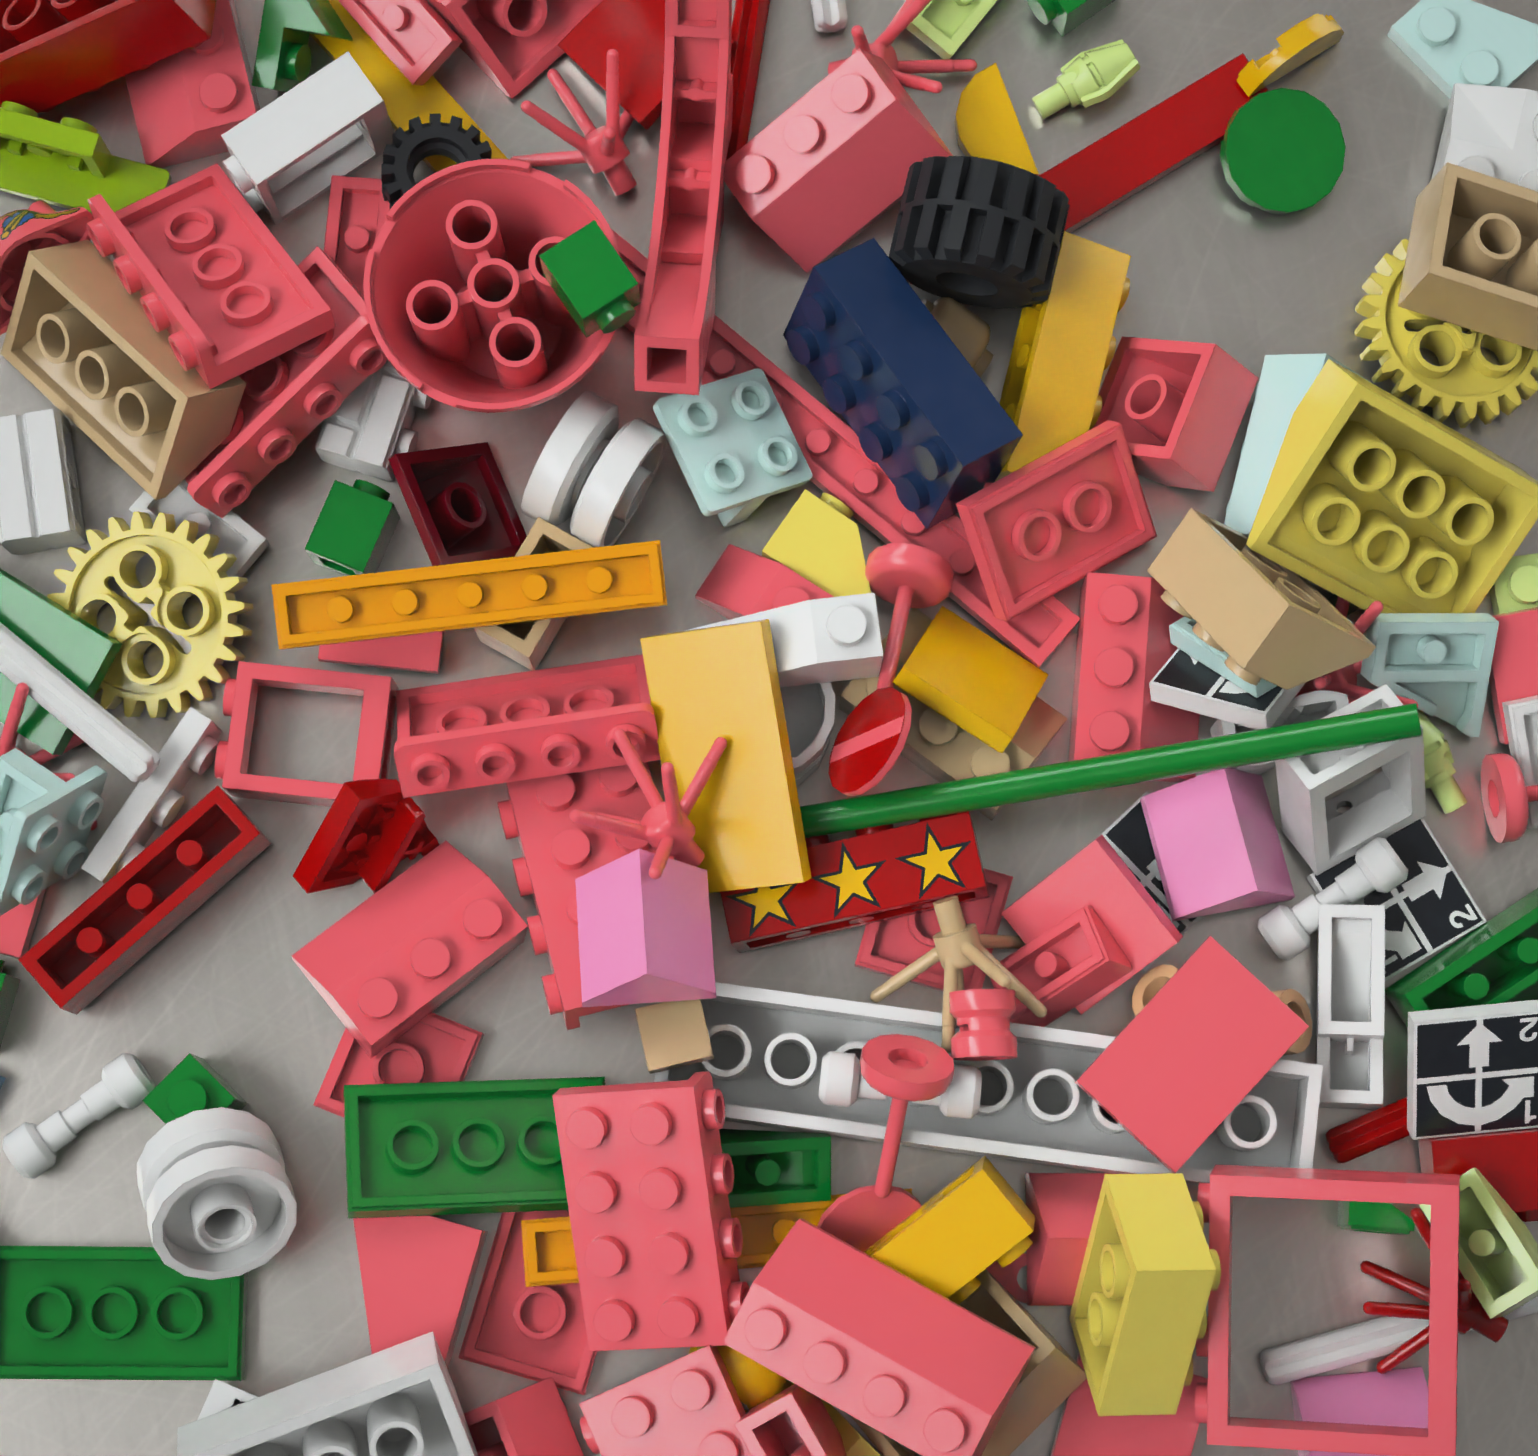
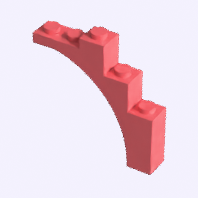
M665 0V51L659 156L648 261L641 305L634 333V391L699 395L715 318L716 257L724 223V172L732 134V0Z

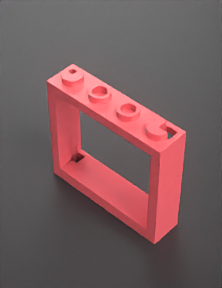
M1215 1165L1210 1174V1183L1199 1182L1197 1201L1202 1207L1204 1223H1209V1249L1217 1251L1221 1265L1219 1287L1217 1290L1210 1292L1208 1299L1206 1333L1203 1339H1197L1196 1356L1208 1357L1207 1383L1197 1382L1195 1391V1422L1207 1423V1445L1391 1456H1456L1460 1175ZM1233 1196L1431 1205L1428 1428L1230 1417Z

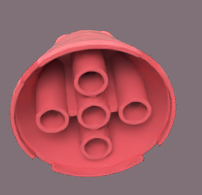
M479 159L466 161L444 168L421 180L410 188L386 214L387 220L378 233L372 250L369 249L365 262L363 277L365 309L375 339L387 360L407 382L422 393L444 404L468 411L496 413L522 410L551 400L570 389L595 366L604 354L615 331L604 334L600 329L586 338L544 277L539 255L594 220L620 256L616 239L601 211L586 194L567 179L562 181L549 173L532 168L531 163L518 160Z

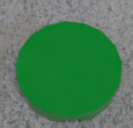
M1279 88L1257 94L1234 111L1225 130L1224 140L1221 141L1220 161L1227 183L1240 200L1253 208L1258 207L1272 214L1286 215L1314 206L1332 191L1343 171L1346 146L1340 123L1325 103L1305 91Z

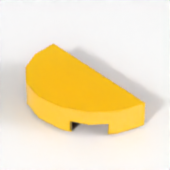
M1314 14L1276 38L1280 47L1275 48L1257 61L1252 59L1240 71L1236 81L1247 96L1250 97L1340 42L1344 31L1331 15Z
M994 63L976 73L961 92L954 122L958 146L967 157L1003 162L1038 176V170L998 66Z

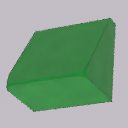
M1339 1201L1337 1226H1341V1230L1391 1235H1409L1410 1232L1414 1231L1415 1224L1413 1220L1390 1203Z

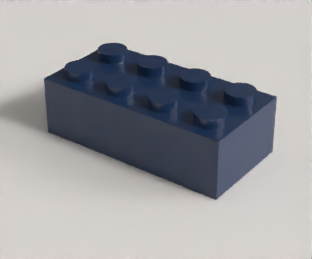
M874 238L813 267L783 333L787 340L788 348L795 360L805 365L822 387L829 406L835 412L842 414L857 434L866 456L873 462L878 463L894 484L898 498L904 507L914 512L926 529H929L958 513L957 502L983 489L985 483H994L1023 434Z

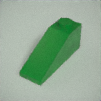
M719 1129L722 1154L728 1153L730 1155L734 1169V1185L732 1192L728 1194L730 1208L831 1201V1136L828 1133Z

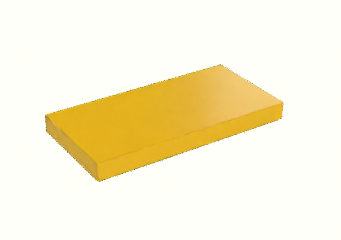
M769 619L640 638L650 701L656 719L657 743L661 766L666 762L673 764L679 802L714 741L718 737H723L727 740V747L688 815V818L695 826L693 840L704 852V859L697 867L707 870L709 893L804 883L811 879Z

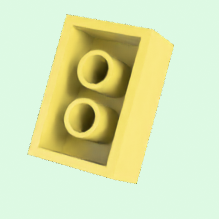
M1183 1173L1104 1175L1069 1315L1098 1416L1176 1414L1183 1387L1190 1386L1192 1382V1355L1197 1339H1203L1206 1333V1306L1210 1292L1217 1290L1219 1287L1221 1265L1217 1251L1208 1247L1203 1233L1204 1219L1202 1207L1198 1201H1192Z

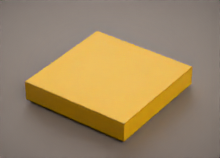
M942 605L893 683L997 752L1003 753L1013 739L1049 674Z

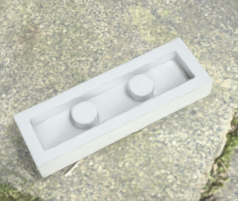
M189 708L159 752L160 763L147 780L144 782L139 781L81 866V869L103 883L108 882L145 849L144 845L157 826L166 828L174 820L185 800V796L180 794V792L194 772L198 775L203 774L215 759L219 743L217 738L222 730L211 719L194 708Z

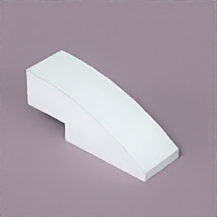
M1319 904L1316 1064L1323 1065L1319 1108L1379 1109L1383 1106L1385 905Z

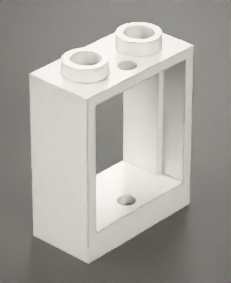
M346 52L222 134L221 136L231 155L223 161V164L233 178V184L253 210L258 212L263 208L273 223L277 225L328 191L331 187L332 175L350 176L382 155L386 144H392L394 130L384 100L351 54Z
M1384 684L1321 719L1402 706L1403 703L1388 685ZM1421 725L1422 736L1275 760L1282 831L1316 876L1356 855L1358 849L1374 838H1387L1426 816L1424 742ZM1382 766L1381 772L1325 802L1326 796ZM1342 806L1351 807L1343 813H1340L1338 811V809Z

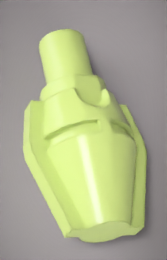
M1123 39L1083 51L1060 69L1062 75L1056 78L1057 83L1034 96L1032 101L1043 120L1069 104L1072 108L1079 104L1086 108L1110 98L1140 69V65Z
M1417 708L1420 725L1423 728L1425 789L1431 788L1444 813L1447 814L1465 805L1467 800L1453 777V774L1456 773L1452 764L1454 760L1448 741L1443 737L1444 733L1430 721L1423 711Z

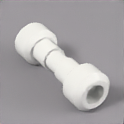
M1376 837L1358 849L1355 856L1356 863L1335 877V882L1318 894L1314 895L1312 893L1292 908L1278 905L1259 918L1258 929L1279 959L1290 961L1309 947L1310 934L1318 929L1319 904H1355L1375 889L1377 892L1388 893L1407 880L1408 869L1385 838Z
M829 1051L822 1057L818 1097L824 1104L850 1107L857 1101V1098L885 1100L886 1097H889L870 1087L861 1075L860 1060L855 1054ZM954 1064L952 1082L942 1095L931 1100L912 1101V1103L939 1106L945 1117L971 1119L979 1111L982 1073L976 1066Z
M122 1053L105 1065L102 1070V1080L81 1094V1099L63 1112L58 1110L39 1125L25 1122L4 1137L3 1150L11 1164L24 1178L35 1179L54 1166L57 1157L56 1152L77 1138V1133L95 1120L101 1121L120 1106L134 1109L143 1103L142 1100L155 1088V1084L147 1070L133 1054Z

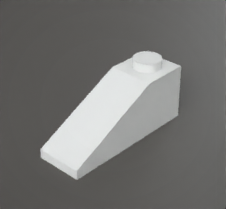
M875 593L811 599L689 629L694 630L769 619L780 687L879 677L883 660Z

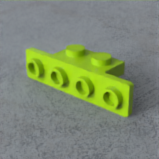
M4 101L1 104L0 191L37 201L43 200L48 204L67 209L84 207L92 214L88 199L98 194H101L113 212H116L170 186L172 178L166 169L111 155L102 137L98 134V130L89 123L70 117H63L60 123L38 118V114L34 110L24 105Z

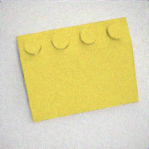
M1328 359L1292 415L1246 545L1254 552L1365 611L1374 601H1380L1384 608L1381 613H1475L1538 519V481L1522 468Z

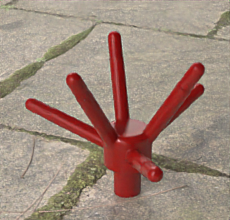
M1413 1208L1410 1212V1217L1430 1250L1431 1225L1420 1208ZM1363 1261L1360 1264V1270L1363 1273L1430 1303L1429 1287L1370 1261ZM1459 1270L1458 1333L1463 1335L1471 1328L1493 1342H1498L1504 1335L1509 1320L1503 1316L1490 1319L1472 1291L1471 1283L1464 1278ZM1368 1301L1363 1305V1311L1368 1315L1429 1320V1305ZM1429 1326L1379 1361L1376 1365L1377 1371L1380 1374L1389 1372L1429 1344Z

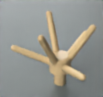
M949 896L933 902L941 930L932 936L935 947L888 979V981L870 994L871 1001L878 1003L940 961L944 969L941 1047L947 1053H951V1038L955 1035L956 1019L950 1014L949 992L965 990L963 968L976 965L1000 986L1015 990V997L1037 1017L1042 1018L1047 1014V1008L986 949H1020L1025 943L1019 936L979 934L975 923H965L958 896Z

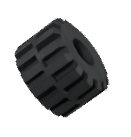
M934 156L924 158L923 162H914L909 167L888 257L908 283L939 297H950L959 303L987 308L1032 307L1033 304H1042L1050 295L1070 207L1068 204L1069 199L1064 192L1056 189V185L1048 180L1003 162L967 156Z

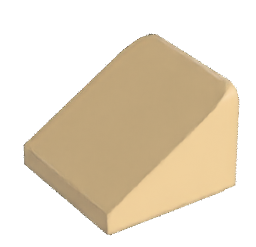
M701 999L662 1002L635 1009L650 1074L714 1059Z

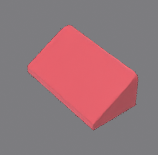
M1085 905L1000 961L1047 1008L1046 1016L1042 1018L1037 1017L1015 997L1016 1011L1009 1017V1022L1045 1027L1132 970L1127 956L1091 906ZM991 979L994 989H1007Z

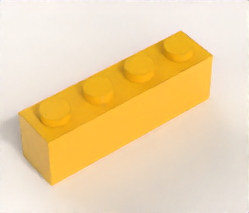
M1064 231L1048 299L1042 304H1033L1032 307L1022 308L999 404L1023 436L996 481L1084 434L1096 424L1102 408V397L1098 395L1103 371L1110 365L1116 350V338L1112 336L1117 312L1124 306L1130 291V279L1126 277L1131 258L1130 255Z
M983 1156L865 1250L864 1253L947 1299L960 1304L980 1286L981 1282L976 1277L995 1261L1001 1267L1009 1265L1032 1245L1033 1242L1028 1235L1034 1231L1035 1215L990 1160Z

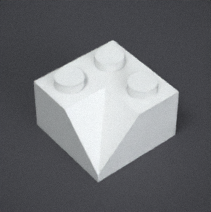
M1455 83L1431 180L1448 162L1538 192V91Z

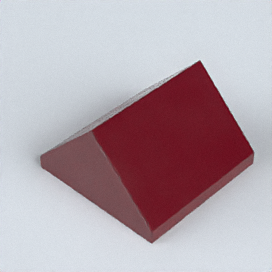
M488 442L398 453L388 459L432 566L515 557L527 535Z

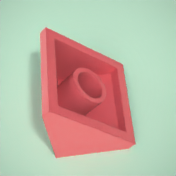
M1025 1173L1026 1206L1035 1215L1034 1231L1028 1235L1033 1243L1026 1250L1027 1306H1067L1073 1304L1104 1175L1112 1173Z

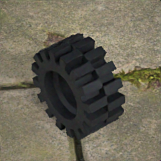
M441 113L430 114L429 123L425 124L421 123L419 116L409 120V129L404 132L399 127L392 134V144H386L383 152L381 181L384 201H389L391 209L410 188L416 185L413 173L418 163L424 158L442 155L452 159L457 164L479 159H491L492 149L488 141L481 143L480 131L473 125L468 130L463 129L462 119L453 115L450 124L440 122Z

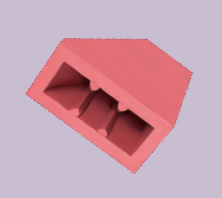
M431 1215L353 1218L372 1354L433 1331L446 1367L449 1369L488 1231Z

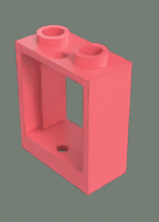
M238 661L236 679H227L223 695L224 716H231L228 741H219L214 766L215 778L223 779L222 788L229 795L238 798L331 807L343 784L247 774L258 686L363 696L353 781L388 778L396 714V691L399 689L392 677Z

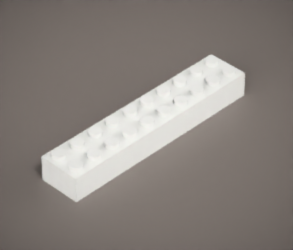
M715 982L716 998L701 999L714 1059L655 1073L654 1082L688 1080L695 1072L709 1071L713 1080V1088L720 1089L724 1097L725 1121L810 1133H828L831 1136L884 1142L892 1098L886 1097L885 1100L857 1098V1101L850 1107L824 1104L818 1097L822 1057L829 1051L853 1053L860 1060L862 1048L868 1040L880 1035L891 1034L916 1036L941 1047L942 1013ZM956 1021L955 1034H956L957 1032H959V1026H957V1021ZM1011 1022L1010 1031L1017 1037V1058L989 1061L953 1060L954 1064L976 1066L982 1073L978 1114L971 1119L945 1117L939 1106L915 1104L912 1101H908L900 1145L1102 1173H1172L1075 1083L1116 1037ZM1279 1059L1176 1173H1183L1186 1184L1198 1186L1199 1182L1210 1183V1174L1215 1165L1312 1169L1323 1065Z

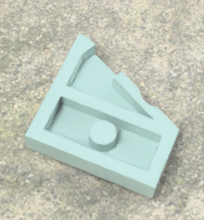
M1421 0L1392 25L1387 34L1396 46L1449 99L1451 98L1455 83L1511 88L1538 63V24L1472 0Z
M1380 613L1367 629L1366 638L1376 648L1369 658L1362 660L1360 674L1377 687L1387 684L1395 695L1415 700L1419 710L1431 716H1437L1455 726L1467 736L1479 737L1499 621L1489 613Z

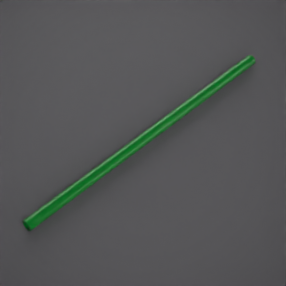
M1414 703L800 806L805 838L1420 737L1422 733L1417 704Z

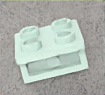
M760 368L701 385L699 395L672 394L659 398L653 405V411L701 513L704 516L717 514L723 528L745 521L767 497L805 485L813 476L766 375Z
M17 748L0 756V916L19 904L27 905L31 903L42 890L62 878L68 880L79 872L88 857L89 850L86 847L91 826L98 818L104 805V799L101 797L108 774L105 770L95 765L65 782Z

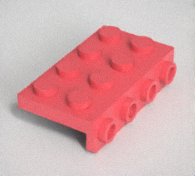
M218 163L116 212H113L101 194L88 199L94 220L86 223V228L97 251L103 258L111 254L115 258L113 260L115 271L126 291L130 295L139 291L142 295L140 302L152 327L157 333L167 329L170 334L168 336L169 344L181 367L185 371L195 368L210 389L336 327L330 307Z
M318 246L298 265V268L330 307L336 327L239 375L246 382V386L230 435L185 478L189 484L187 491L191 497L222 519L233 508L242 504L258 483L279 463L287 460L294 453L296 447L324 419L336 413L342 402L369 375L380 370L387 361L370 327L363 294L333 259Z
M643 654L396 691L397 741L394 744V759L403 798L628 765L613 738V732L618 728L625 731L642 762L660 760L654 709L651 706Z
M643 762L646 770L648 771L652 779L648 762ZM628 765L507 782L509 800L497 802L505 838L507 840L518 837L523 857L512 859L520 897L533 894L538 914L526 917L535 956L548 953L553 973L541 976L550 1015L563 1012L567 1030L579 1028V1017L625 1006L582 1007L575 879L637 849L655 853L656 850L648 841L571 821L570 813L573 810H586L641 820L651 806Z
M709 1071L695 1072L688 1080L560 1088L552 1095L589 1351L706 1347L708 1345L727 1346L722 1342L749 1291V1286L746 1281H740L737 1258L740 1257L742 1252V1228L738 1218H731L728 1194L732 1192L734 1185V1169L730 1155L728 1153L722 1154L719 1129L723 1128L725 1122L724 1097L720 1089L713 1088L711 1073Z
M708 1345L579 1404L584 1414L580 1418V1428L588 1447L594 1454L600 1453L601 1456H751L734 1425L746 1412L717 1346Z

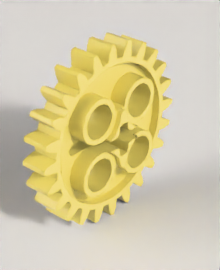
M1406 238L1401 240L1392 251L1393 255L1386 253L1374 268L1377 273L1372 272L1362 285V289L1369 295H1364L1355 306V311L1367 317V319L1363 320L1354 330V335L1372 340V343L1359 355L1360 359L1364 361L1379 360L1381 365L1371 380L1373 383L1391 379L1395 386L1390 394L1399 399L1407 394L1413 398L1411 406L1420 411L1426 405L1432 407L1433 418L1441 423L1449 417L1451 412H1454L1460 428H1466L1475 419L1476 413L1485 425L1490 424L1500 414V410L1506 415H1510L1522 404L1521 399L1527 401L1538 390V351L1398 307L1409 240ZM1404 326L1420 331H1408ZM1480 347L1493 351L1498 357L1500 365H1494L1487 361L1482 355ZM1419 348H1426L1432 351L1438 358L1440 366L1428 363L1422 357Z
M133 512L131 529L123 518H108L110 537L100 530L88 529L86 536L91 550L69 547L67 552L77 566L74 570L55 569L54 575L67 585L65 593L47 594L49 599L98 628L97 614L105 603L108 602L115 610L116 624L108 635L122 643V646L96 693L103 689L100 705L104 709H116L123 701L124 715L127 717H140L146 704L150 718H164L168 710V702L176 713H186L191 707L189 693L199 701H210L213 699L207 681L210 679L217 683H226L227 679L231 678L222 666L225 660L244 661L245 656L232 645L234 637L252 636V630L237 624V615L252 610L253 604L236 601L234 594L248 583V580L244 577H228L226 571L236 561V556L228 553L213 556L220 538L217 535L205 534L196 541L198 523L184 520L175 530L176 523L173 514L159 512L153 525L148 513ZM145 554H149L155 562L156 572L152 582L144 587L137 580L136 565L140 558ZM114 577L120 588L134 602L155 604L150 613L152 617L176 635H181L191 644V651L186 654L181 645L166 629L144 626L149 617L147 613L131 600L113 591L108 586L109 578ZM195 594L202 602L203 617L194 628H191L184 621L182 610L186 599ZM153 643L161 649L164 658L160 672L154 677L149 675L143 663L144 653Z

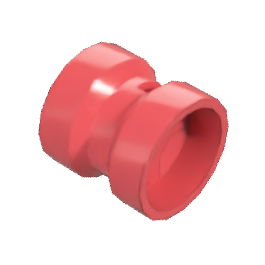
M970 989L949 992L950 1014L956 1019L957 1026H959V1032L951 1038V1057L953 1060L989 1061L1017 1058V1037L1010 1031L1009 1017L1016 1011L1015 990Z

